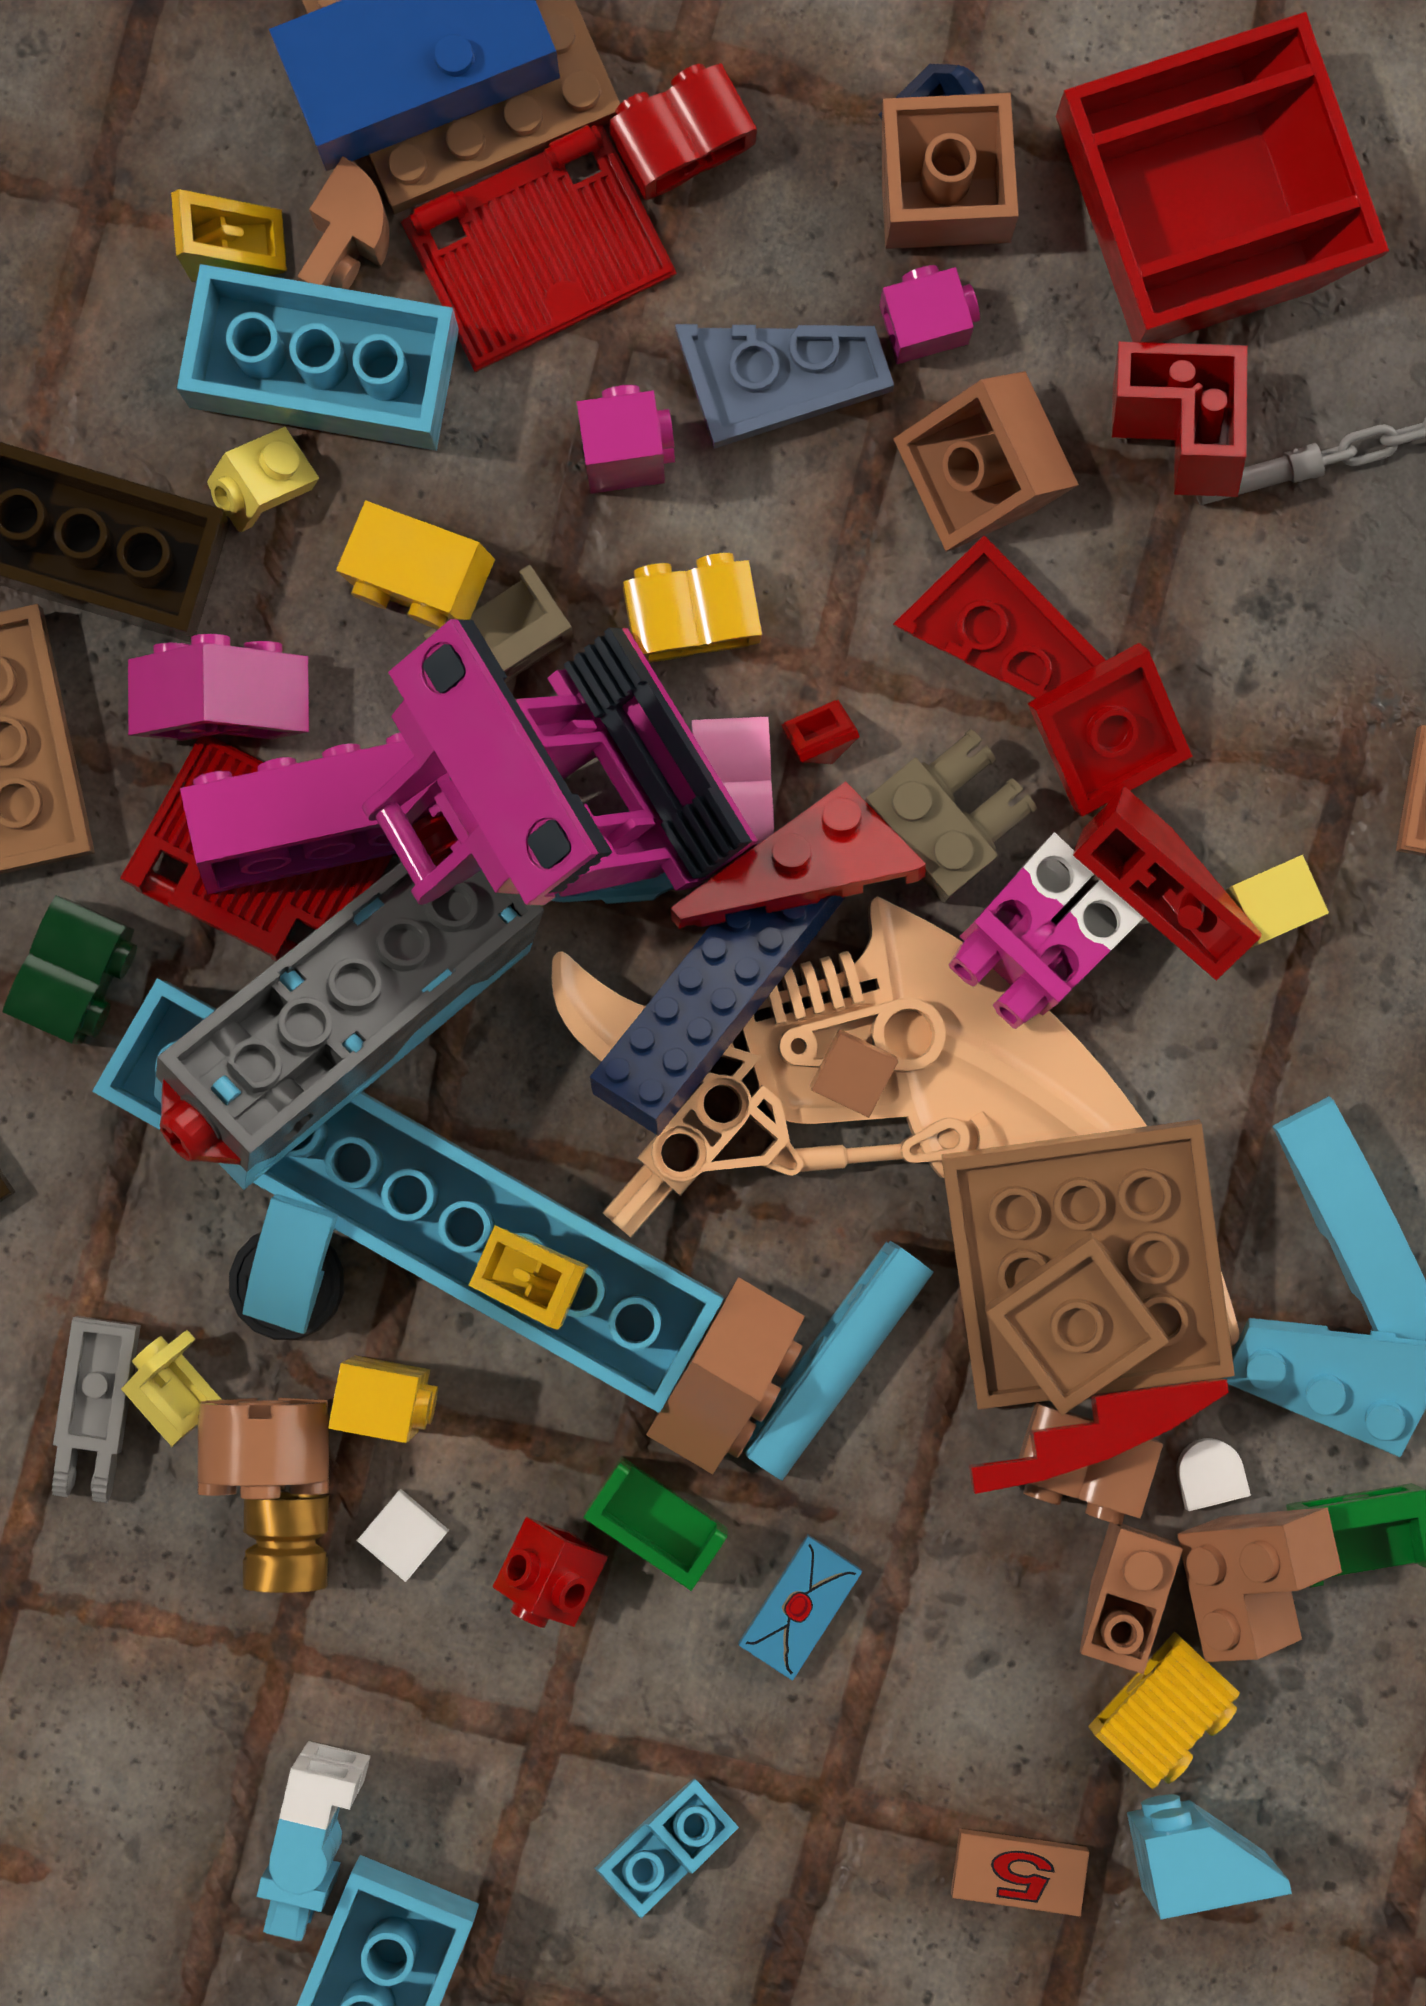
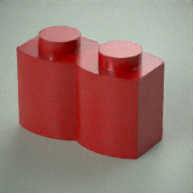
M701 63L692 65L679 72L671 80L672 87L666 92L651 97L648 92H640L627 98L616 108L615 112L617 115L610 119V136L645 200L662 195L687 182L700 172L712 169L755 145L757 128L722 63L705 68Z

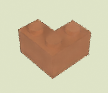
M738 1277L646 1435L711 1474L715 1472L727 1453L738 1458L757 1426L749 1420L750 1417L762 1422L781 1390L780 1387L771 1383L774 1375L776 1374L784 1379L803 1345L793 1339L805 1316Z
M1328 1507L1221 1516L1177 1534L1179 1545L1183 1548L1181 1554L1204 1660L1207 1662L1258 1660L1302 1640L1292 1591L1302 1590L1342 1572Z

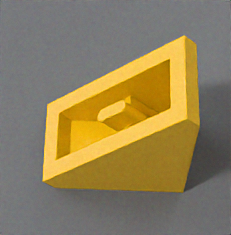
M181 189L171 193L176 256L191 282L197 281L200 264L261 275H276L287 271L281 209Z
M494 1225L468 1286L548 1327L559 1330L565 1321L588 1265Z

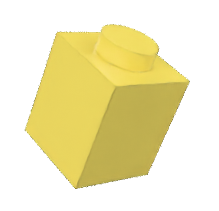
M1303 855L1225 889L1262 933L1261 938L1252 947L1329 913Z

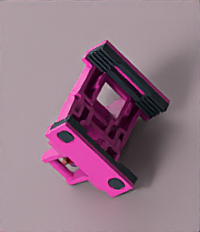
M450 619L388 672L404 699L391 717L414 757L376 793L363 803L362 809L367 818L371 821L377 820L415 884L411 893L418 904L422 905L434 901L455 885L464 882L481 870L495 893L520 894L526 905H546L556 897V893L565 897L656 878L664 872L676 891L691 889L701 885L758 841L628 628L609 627L604 631V636H598L594 639V644H588L584 648L585 652H578L574 656V661H567L564 664L565 669L556 670L547 679L558 696L515 699L504 682L507 678L506 674L473 620ZM597 757L630 812L593 816L587 804H583L578 794L571 793L564 779ZM445 773H448L451 780L436 781ZM433 783L412 808L404 814L400 806Z

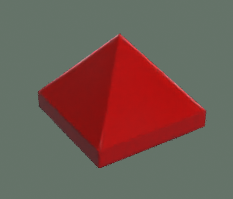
M834 700L781 724L784 734L803 763L833 764L860 737L857 728L839 700Z

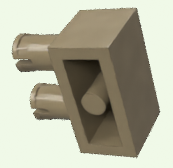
M972 729L965 732V735L929 765L925 762L921 763L916 757L913 758L865 799L869 806L926 863V873L922 879L942 903L947 901L999 856L995 852L996 846L994 843L1030 813L1033 814L1037 810L1036 804L1028 794L1014 806L1010 807L1008 805L1023 790L1022 786L1013 778L1007 780L1003 787L970 814L966 811L962 812L954 803L955 798L953 794L984 768L996 761L993 752L987 745L973 757H967L982 741L980 736Z

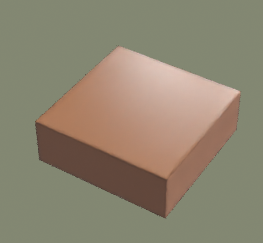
M839 1029L810 1084L811 1091L869 1118L898 1063L897 1056Z

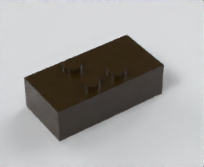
M0 442V585L191 643V636L197 634L230 525L225 511Z

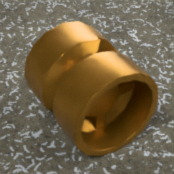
M280 1492V1498L244 1499L243 1532L256 1540V1544L245 1550V1557L243 1558L244 1589L256 1592L293 1593L317 1591L327 1587L328 1557H326L324 1549L316 1544V1539L328 1532L329 1495L290 1494V1492Z

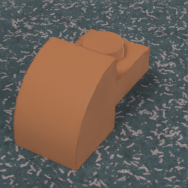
M342 156L309 209L316 228L324 234L297 277L302 282L349 289L360 268V262L356 260L359 255L379 267L382 266L389 248L390 228L380 194L372 179L359 166Z

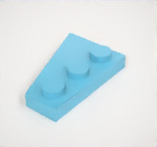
M1249 1318L1232 1351L1235 1376L1223 1378L1227 1379L1229 1385L1401 1457L1426 1409V1341L1396 1338V1334L1391 1332L1371 1330L1370 1335L1330 1331L1327 1326Z

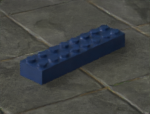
M827 896L818 903L766 913L765 906L725 914L726 922L710 925L590 1075L593 1095L659 1136L846 897Z

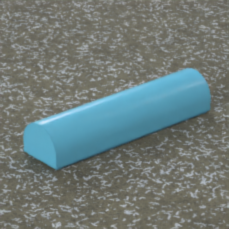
M891 1241L889 1243L886 1242L781 1385V1390L762 1422L758 1420L754 1422L757 1426L743 1449L746 1456L764 1470L783 1481L934 1272L900 1246Z

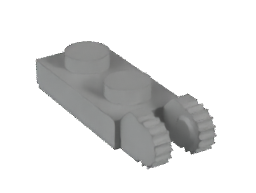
M83 1316L73 1317L53 1445L57 1446L52 1495L68 1497L76 1481L77 1449L97 1451L95 1471L91 1481L92 1500L108 1503L110 1500L116 1474L117 1454L122 1452L129 1398L121 1388L131 1379L134 1373L135 1365L132 1363V1360L136 1357L141 1325Z

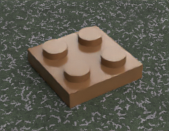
M1089 1233L985 1306V1312L1061 1416L1169 1343L1165 1332L1092 1233Z

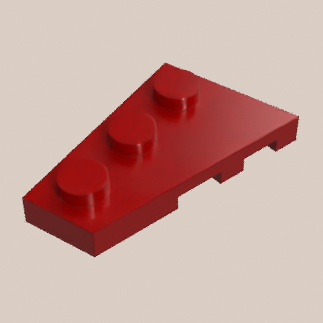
M985 535L893 623V626L1033 699L1106 661Z

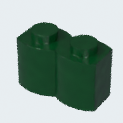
M55 895L39 925L30 952L12 984L2 1012L71 1044L82 1045L87 1035L95 1038L101 1031L110 1011L111 1004L104 1001L108 986L114 977L120 980L124 978L136 955L137 945L130 942L134 929L67 898Z

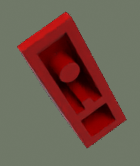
M1125 786L1082 829L1073 856L1216 981L1261 938L1262 933L1174 829Z

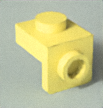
M283 427L225 452L207 483L211 489V495L216 507L223 509L239 532H243L253 527L262 512L311 491L320 478L287 428Z
M188 1330L184 1331L169 1344L160 1336L144 1348L132 1360L138 1371L121 1388L171 1447L198 1426L201 1401L221 1399L182 1355L196 1340Z

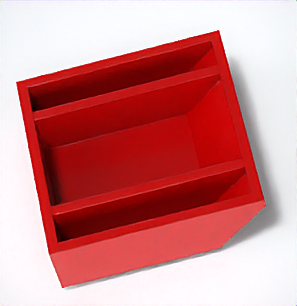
M1306 12L1066 89L1063 92L1055 117L1133 342L1160 343L1313 293L1389 252Z

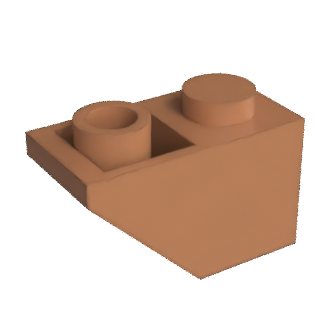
M1109 1523L1091 1580L1080 1646L1081 1654L1144 1674L1183 1548L1171 1539L1125 1524Z

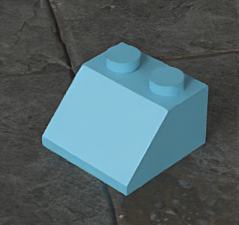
M1174 1794L1159 1795L1143 1800L1141 1802V1810L1127 1812L1141 1887L1160 1919L1292 1894L1288 1878L1264 1850L1190 1800L1180 1801V1796Z

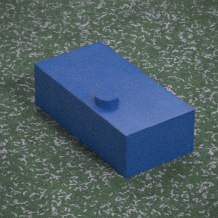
M341 0L269 29L326 171L334 169L342 156L349 161H354L560 79L557 52L536 0Z

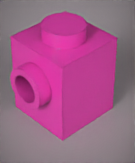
M936 265L920 267L903 275V282L883 287L879 307L896 364L969 344L974 329L973 323L980 321V312L972 285H961L956 267L940 272Z

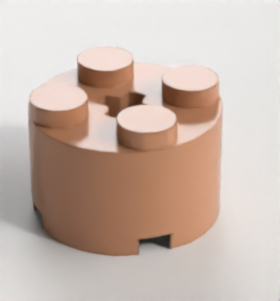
M257 1398L201 1401L200 1415H198V1495L237 1494V1486H241L240 1498L275 1499L280 1498V1490H285L286 1485H290V1494L314 1495L329 1493L328 1400L309 1398L257 1400Z

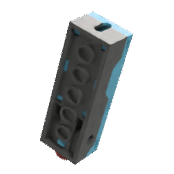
M400 862L157 1056L154 1097L161 1103L160 1130L164 1138L174 1151L187 1161L218 1163L245 1190L528 954L544 909L540 905H526L520 894L495 893L482 870L464 882L455 885L434 901L420 905L411 893L415 884L402 862Z

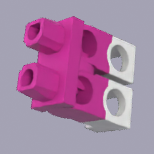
M1055 832L1036 850L974 922L959 936L964 942L959 946L948 964L955 974L972 987L977 985L992 968L1011 985L997 999L993 1007L996 1013L1014 1029H1017L1038 1013L1043 1016L1056 1006L1144 918L1102 880H1099L1055 925L1051 919L1094 875L1073 856L1074 850Z

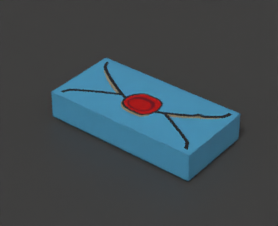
M807 1534L739 1640L738 1645L793 1681L858 1580L862 1569Z

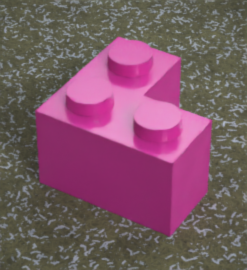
M199 634L191 636V645L185 643H159L153 645V654L128 659L129 736L177 741L215 734L275 739L309 732L308 656L282 653V644L279 642L253 641L244 643L243 648L230 646V637L227 635Z

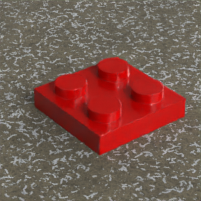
M1140 643L1133 645L1027 703L1073 809L1082 817L1107 804L1124 786L1132 790L1193 757L1150 651Z

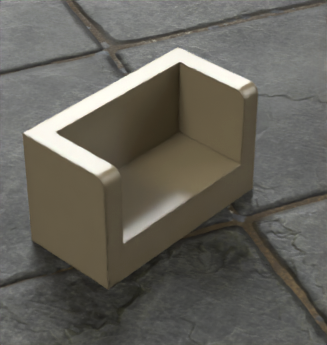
M530 564L519 571L521 581L475 610L470 619L476 624L506 674L505 683L574 638L572 626ZM433 627L424 633L423 636L425 639H428L436 630Z

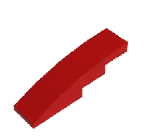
M1212 1379L1090 1396L1094 1422L1029 1430L1033 1457L969 1465L972 1491L978 1494L1044 1481L1108 1460L1173 1429L1228 1394L1227 1379Z

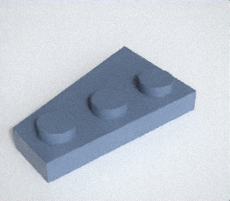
M675 324L679 345L714 449L893 392L894 383L875 326L798 325L796 329L756 328V325H732V328H698V324Z

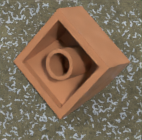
M1011 93L883 99L882 198L886 249L1011 243L1019 217Z
M1026 371L981 379L893 438L945 551L954 550L983 535H987L1031 515L1079 485Z

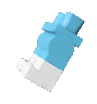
M308 1741L291 1767L270 1855V1862L261 1876L256 1896L270 1900L263 1932L295 1941H302L307 1924L311 1923L315 1911L322 1912L337 1881L341 1862L333 1861L342 1843V1830L337 1820L340 1807L350 1810L365 1781L370 1755Z

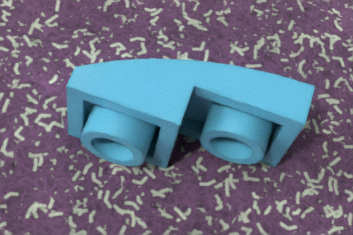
M278 1194L271 1198L250 1273L243 1315L301 1334L306 1333L325 1272L321 1269L338 1214Z
M692 1779L638 1826L594 1869L637 1917L642 1918L688 1872L693 1874L739 1827L696 1779Z

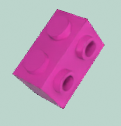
M620 385L602 391V398L576 401L591 494L665 483L664 464L675 463L674 437L670 410H657L654 390L640 392V387L637 385Z

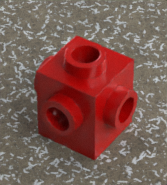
M526 1517L492 1587L514 1602L510 1610L511 1613L530 1624L545 1628L550 1619L575 1627L608 1556L570 1531Z

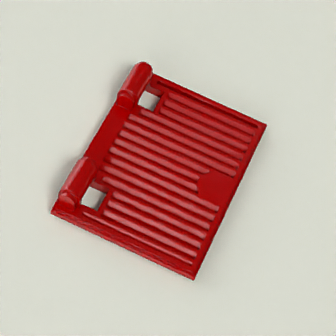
M602 124L592 127L586 125L549 143V147L544 149L543 152L465 190L455 193L452 190L413 209L414 213L401 221V225L441 306L452 307L459 327L457 338L474 372L484 369L677 275ZM591 152L600 172L573 184L565 164ZM457 217L466 237L439 250L430 230Z
M212 736L199 737L122 873L120 880L134 887L137 892L175 911L180 910L271 956L272 960L278 961L298 945L289 940V935L297 921L315 930L377 882L384 874L394 854L207 894L196 864L180 788L194 785L193 780L196 777L210 772L229 771L232 773V777L258 772V766L263 762ZM161 853L188 865L178 883L154 872L153 867Z

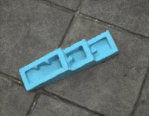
M1328 1096L1273 1125L1319 1232L1328 1239L1350 1291L1361 1301L1373 1331L1395 1333L1396 1338L1426 1341V1280L1374 1174L1334 1100Z

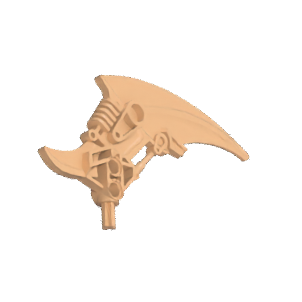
M877 896L869 903L868 922L870 938L860 958L854 963L849 951L839 953L838 958L841 971L839 974H836L829 956L820 958L819 965L822 979L818 981L811 962L801 963L800 971L803 981L801 986H798L794 972L790 968L782 978L784 991L779 992L776 985L758 1009L769 1008L771 1018L755 1022L753 1015L742 1029L748 1052L734 1048L732 1042L721 1056L722 1058L742 1064L731 1076L717 1075L711 1072L701 1081L702 1084L687 1099L659 1136L656 1135L637 1157L644 1165L602 1213L631 1238L672 1190L681 1196L695 1178L704 1171L763 1166L779 1173L793 1176L799 1172L843 1169L847 1164L903 1159L909 1163L928 1162L938 1176L944 1178L941 1154L1146 1127L1147 1125L1101 1064L1052 1012L1048 1011L1043 1016L1038 1013L1017 1029L1012 1028L996 1013L993 1007L997 999L1011 985L993 968L974 987L966 984L948 965L959 946L963 943L961 940L919 916ZM561 951L554 955L552 960V988L557 1010L572 1035L587 1051L602 1062L646 1006L637 1004L603 985L568 954ZM875 979L877 990L862 994L860 983ZM845 987L847 998L843 999L840 988ZM826 992L828 1003L824 1004L821 993ZM807 997L809 1008L804 1009L802 998ZM788 1002L790 1013L785 1014L782 1004ZM839 1029L897 1056L898 1063L869 1118L811 1091L810 1084ZM753 1068L758 1089L751 1096L750 1091L741 1080ZM726 1086L732 1089L738 1096L740 1103L739 1111L730 1122H716L710 1119L705 1112L704 1099L708 1091L713 1087ZM761 1102L765 1103L770 1111L771 1119L757 1108ZM748 1117L774 1139L760 1156L712 1161L745 1124ZM906 1117L912 1135L904 1139L900 1144L846 1148L842 1144L794 1149L790 1143L786 1122L821 1124ZM674 1134L689 1136L696 1143L698 1149L697 1160L694 1165L688 1170L681 1172L668 1168L663 1162L661 1155L664 1142ZM1222 1275L1231 1346H1233L1239 1339V1328Z

